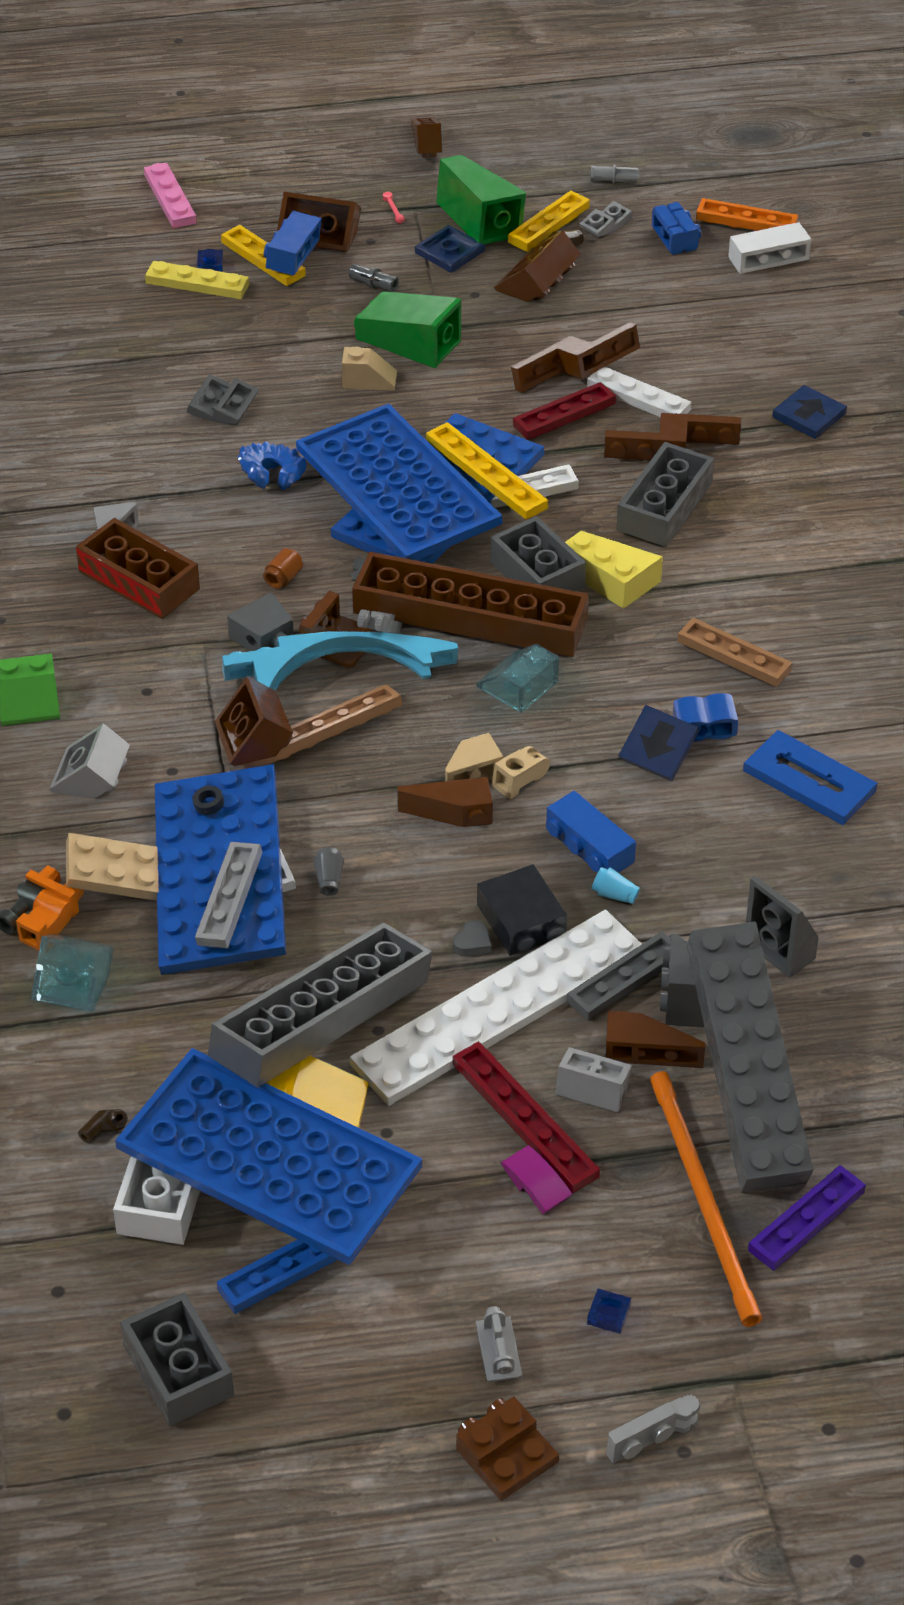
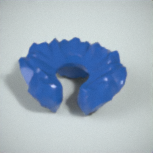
M269 442L258 443L257 445L252 443L246 447L241 446L237 457L242 471L248 475V478L257 487L263 490L270 482L269 471L266 469H275L277 466L282 467L277 485L280 489L285 490L301 478L307 466L306 459L299 456L296 448L291 450L288 446L284 447L283 444L276 446L275 444L270 445Z

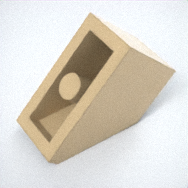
M344 347L342 358L343 388L395 391L397 370L371 348Z
M489 733L471 737L460 742L445 768V781L488 777V782L492 781L494 764L503 759V755Z

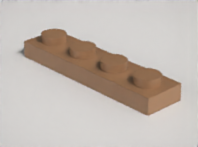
M692 618L678 633L677 642L775 687L792 670L791 661L696 618Z

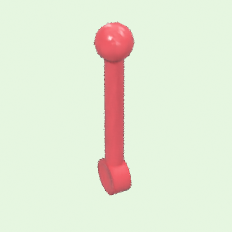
M383 193V200L388 201L395 214V221L398 224L403 223L405 218L396 208L392 200V193Z

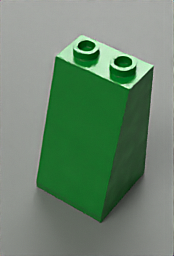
M463 155L440 159L436 203L468 236L474 238L478 243L489 244L508 240V234L523 224L526 192Z
M382 291L375 299L370 301L369 305L361 313L356 315L354 319L356 339L436 368L461 342L462 299Z

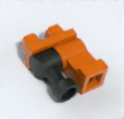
M49 865L39 873L30 870L25 875L27 880L19 883L17 887V901L10 910L2 909L0 911V930L12 935L18 929L20 942L42 953L68 924L71 918H74L79 913L78 901L84 894V889L66 887V883L64 885L60 884V873ZM32 933L35 934L36 939L31 937Z

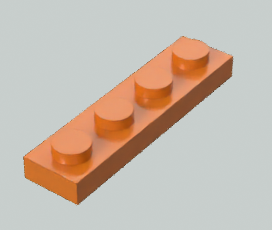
M702 198L696 211V220L728 225L732 228L739 227L759 231L798 223V215Z

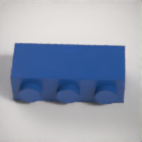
M293 211L288 219H284L280 230L275 231L271 242L265 245L263 255L266 258V268L295 275L320 240L321 218Z
M575 790L547 807L546 829L553 837L561 840L573 854L578 855L587 862L593 871L598 872L601 867L606 869L611 867L619 873L635 863L636 841Z

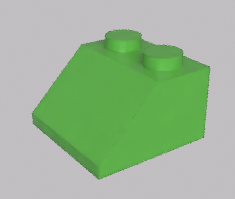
M52 653L0 660L1 726L60 719Z

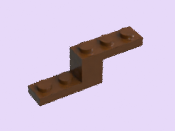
M629 322L591 343L569 336L511 366L515 390L524 392L560 372L583 379L640 349L637 325Z
M661 413L660 433L606 430L604 458L652 460L664 442L685 449L686 442L739 445L742 417Z

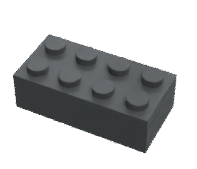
M664 442L619 502L616 530L667 547L712 485L714 458Z

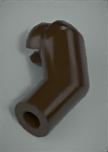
M121 1109L100 1110L78 1131V1135L84 1142L90 1143L100 1132L119 1131L127 1123V1114Z

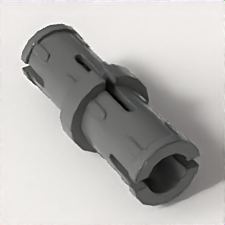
M354 263L349 269L348 275L350 279L366 283L370 288L379 287L389 292H395L398 289L399 278L382 273L378 268L369 269Z

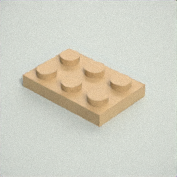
M69 833L66 840V887L157 901V893H159L157 847Z

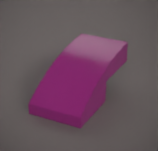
M529 1145L500 1163L518 1190L525 1189L542 1215L563 1203L572 1195V1192L554 1169Z

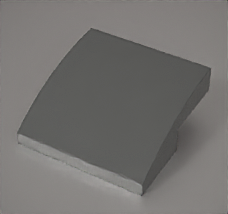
M209 374L189 403L187 413L218 423L238 424L259 389L237 378L230 384Z

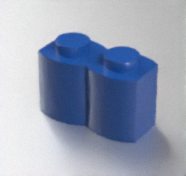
M715 693L704 698L686 696L673 701V716L699 728L700 731L694 742L707 738L727 739L737 735L738 717L732 695Z

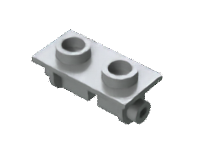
M490 1307L486 1310L487 1314H485L484 1320L476 1321L487 1383L523 1378L511 1316L505 1317V1313L500 1311L499 1307Z

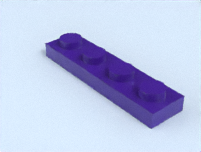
M839 1165L753 1238L748 1244V1251L771 1270L775 1271L864 1194L866 1184Z

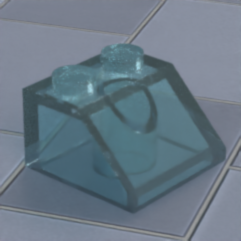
M538 644L520 649L510 654L477 682V687L522 713L558 683L559 656Z
M56 934L42 936L31 999L94 1011L109 977L114 946Z

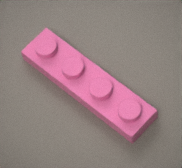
M167 162L144 167V176L172 228L196 224V215Z

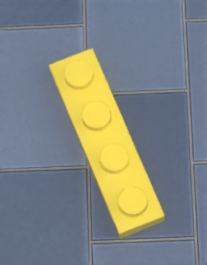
M153 261L145 274L146 284L235 299H242L249 286V276L219 272L212 269L194 268L188 265L170 264L164 261Z

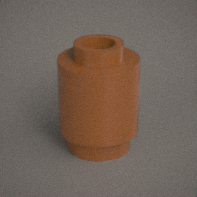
M283 548L265 567L263 577L266 583L275 589L287 586L303 568L301 555L293 549Z

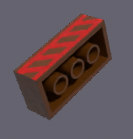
M116 518L111 519L76 546L78 570L80 573L161 619L200 590L199 571L196 562Z

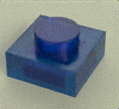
M198 250L197 268L223 272V250Z
M598 1288L587 1316V1325L621 1334L631 1307V1297Z

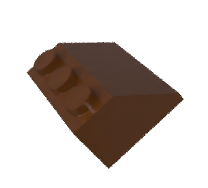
M283 192L277 231L280 230L283 220L288 219L293 211L321 218L320 240L315 247L343 252L349 251L358 231L361 207L356 202Z
M562 230L529 250L494 288L498 292L525 302H529L536 297L540 300L550 293V286H555L563 279L562 273L565 274L575 267L574 261L581 253Z
M249 676L246 677L215 720L229 763L233 766L277 756L280 750L287 747L293 734L277 692Z

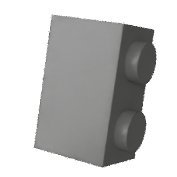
M104 723L66 747L50 790L53 793L93 799L105 792L110 793L119 782L117 777L127 762L126 754L130 744Z

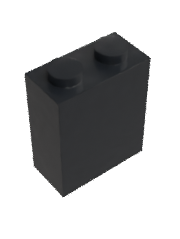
M534 864L477 883V905L509 956L550 942L566 932L567 914Z

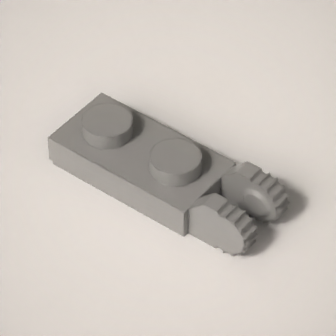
M361 610L357 626L380 632L400 633L402 622L395 621V615L371 611L370 616V611Z
M692 1394L683 1395V1398L679 1397L670 1403L667 1402L610 1431L606 1455L614 1464L624 1458L631 1459L635 1457L642 1448L654 1442L662 1443L666 1441L674 1431L681 1433L690 1431V1428H694L698 1423L699 1399L696 1396H692Z

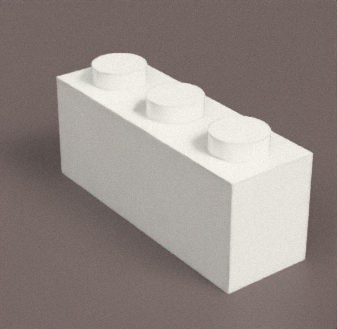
M800 222L730 236L728 257L739 274L809 260L811 238Z

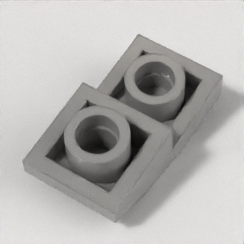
M613 201L603 211L598 209L592 211L579 224L586 231L601 237L616 231L631 220L633 216L630 209Z

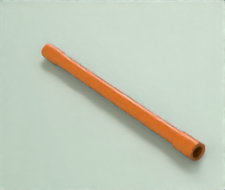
M657 1072L650 1078L652 1088L659 1105L663 1109L728 1280L740 1320L745 1327L755 1326L761 1322L762 1315L754 1294L749 1289L678 1105L673 1084L667 1072Z

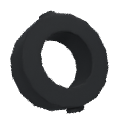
M204 786L198 789L192 797L195 810L202 815L215 814L224 805L222 791L216 786ZM206 798H215L210 803H201Z

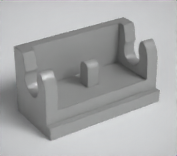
M569 1047L558 1067L555 1094L619 1112L622 1096H626L632 1065Z

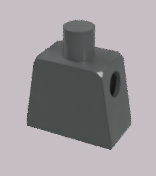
M271 592L227 615L229 637L250 651H255L262 647H277L278 637L294 635L291 616Z

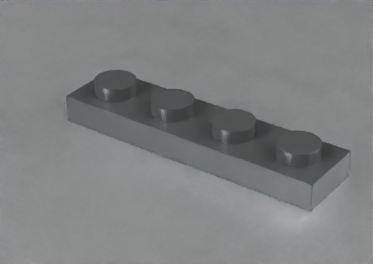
M661 931L568 992L567 1003L586 1020H590L661 973L662 967L668 968V966H662L663 947H670L671 938Z

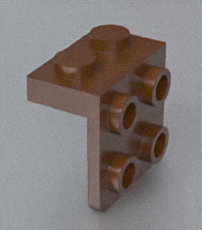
M330 590L322 600L316 602L312 612L308 617H304L299 625V633L301 634L329 631H378L358 627L357 621L341 616L339 594ZM339 652L324 655L321 658L351 668L356 665L365 652Z

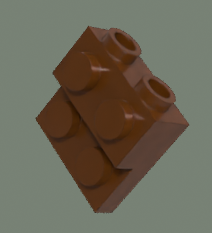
M515 1396L507 1401L503 1398L495 1400L488 1407L485 1416L479 1420H476L474 1417L468 1418L460 1425L456 1434V1450L500 1501L559 1462L558 1452L536 1429L537 1421Z

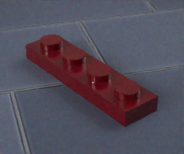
M599 382L513 417V427L527 440H530L616 404V395L602 382Z

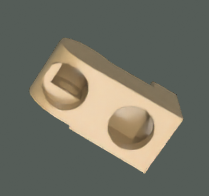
M532 746L519 749L494 764L492 787L511 800L519 795L520 788L533 780H540L547 773L550 760Z

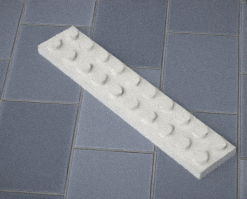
M605 909L350 1056V1065L364 1080L369 1082V1086L390 1106L455 1068L452 1056L478 1041L487 1049L567 1002L568 992L642 943Z

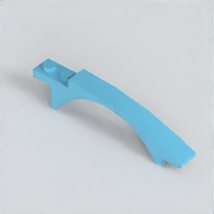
M329 631L278 637L277 647H262L255 651L233 652L222 656V671L225 681L253 676L254 680L276 691L288 675L313 659L333 653L361 651L393 659L413 670L422 679L431 678V667L457 663L458 644L435 638L386 632Z

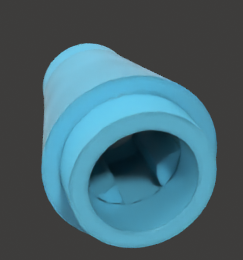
M611 867L609 869L600 868L591 888L598 892L597 896L625 903L628 902L632 905L640 891V887Z

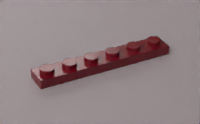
M479 1041L452 1056L454 1067L521 1139L554 1169L572 1193L600 1178L598 1166Z

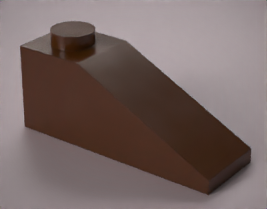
M435 117L411 118L416 152L422 154L423 158L437 157V153L442 152L441 123Z
M488 777L397 786L398 812L460 827L493 824V801Z
M608 1011L605 1058L629 1064L703 1068L705 1042L642 1013Z

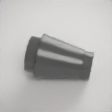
M322 848L317 851V856L313 860L320 893L327 896L335 895L338 893L344 858L336 848Z

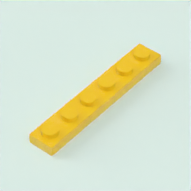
M448 422L426 433V441L524 519L528 520L548 509V500Z

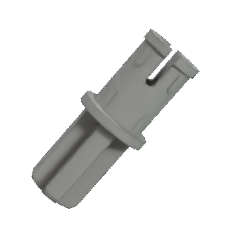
M613 164V167L591 165V181H611L612 184H615V182H638L639 180L638 168L616 167V164Z

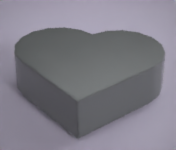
M478 920L465 923L463 931L458 932L453 937L454 952L460 956L491 953V942L486 925Z

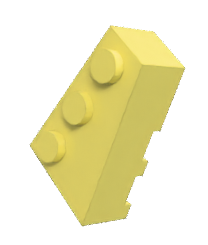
M580 531L565 542L586 561L585 585L623 609L661 582L663 556L584 531Z

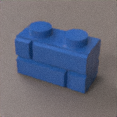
M679 202L670 203L667 206H656L652 209V227L672 255L683 253L684 250L688 252L697 249L699 239L701 238V228L699 224H694L688 210H684Z

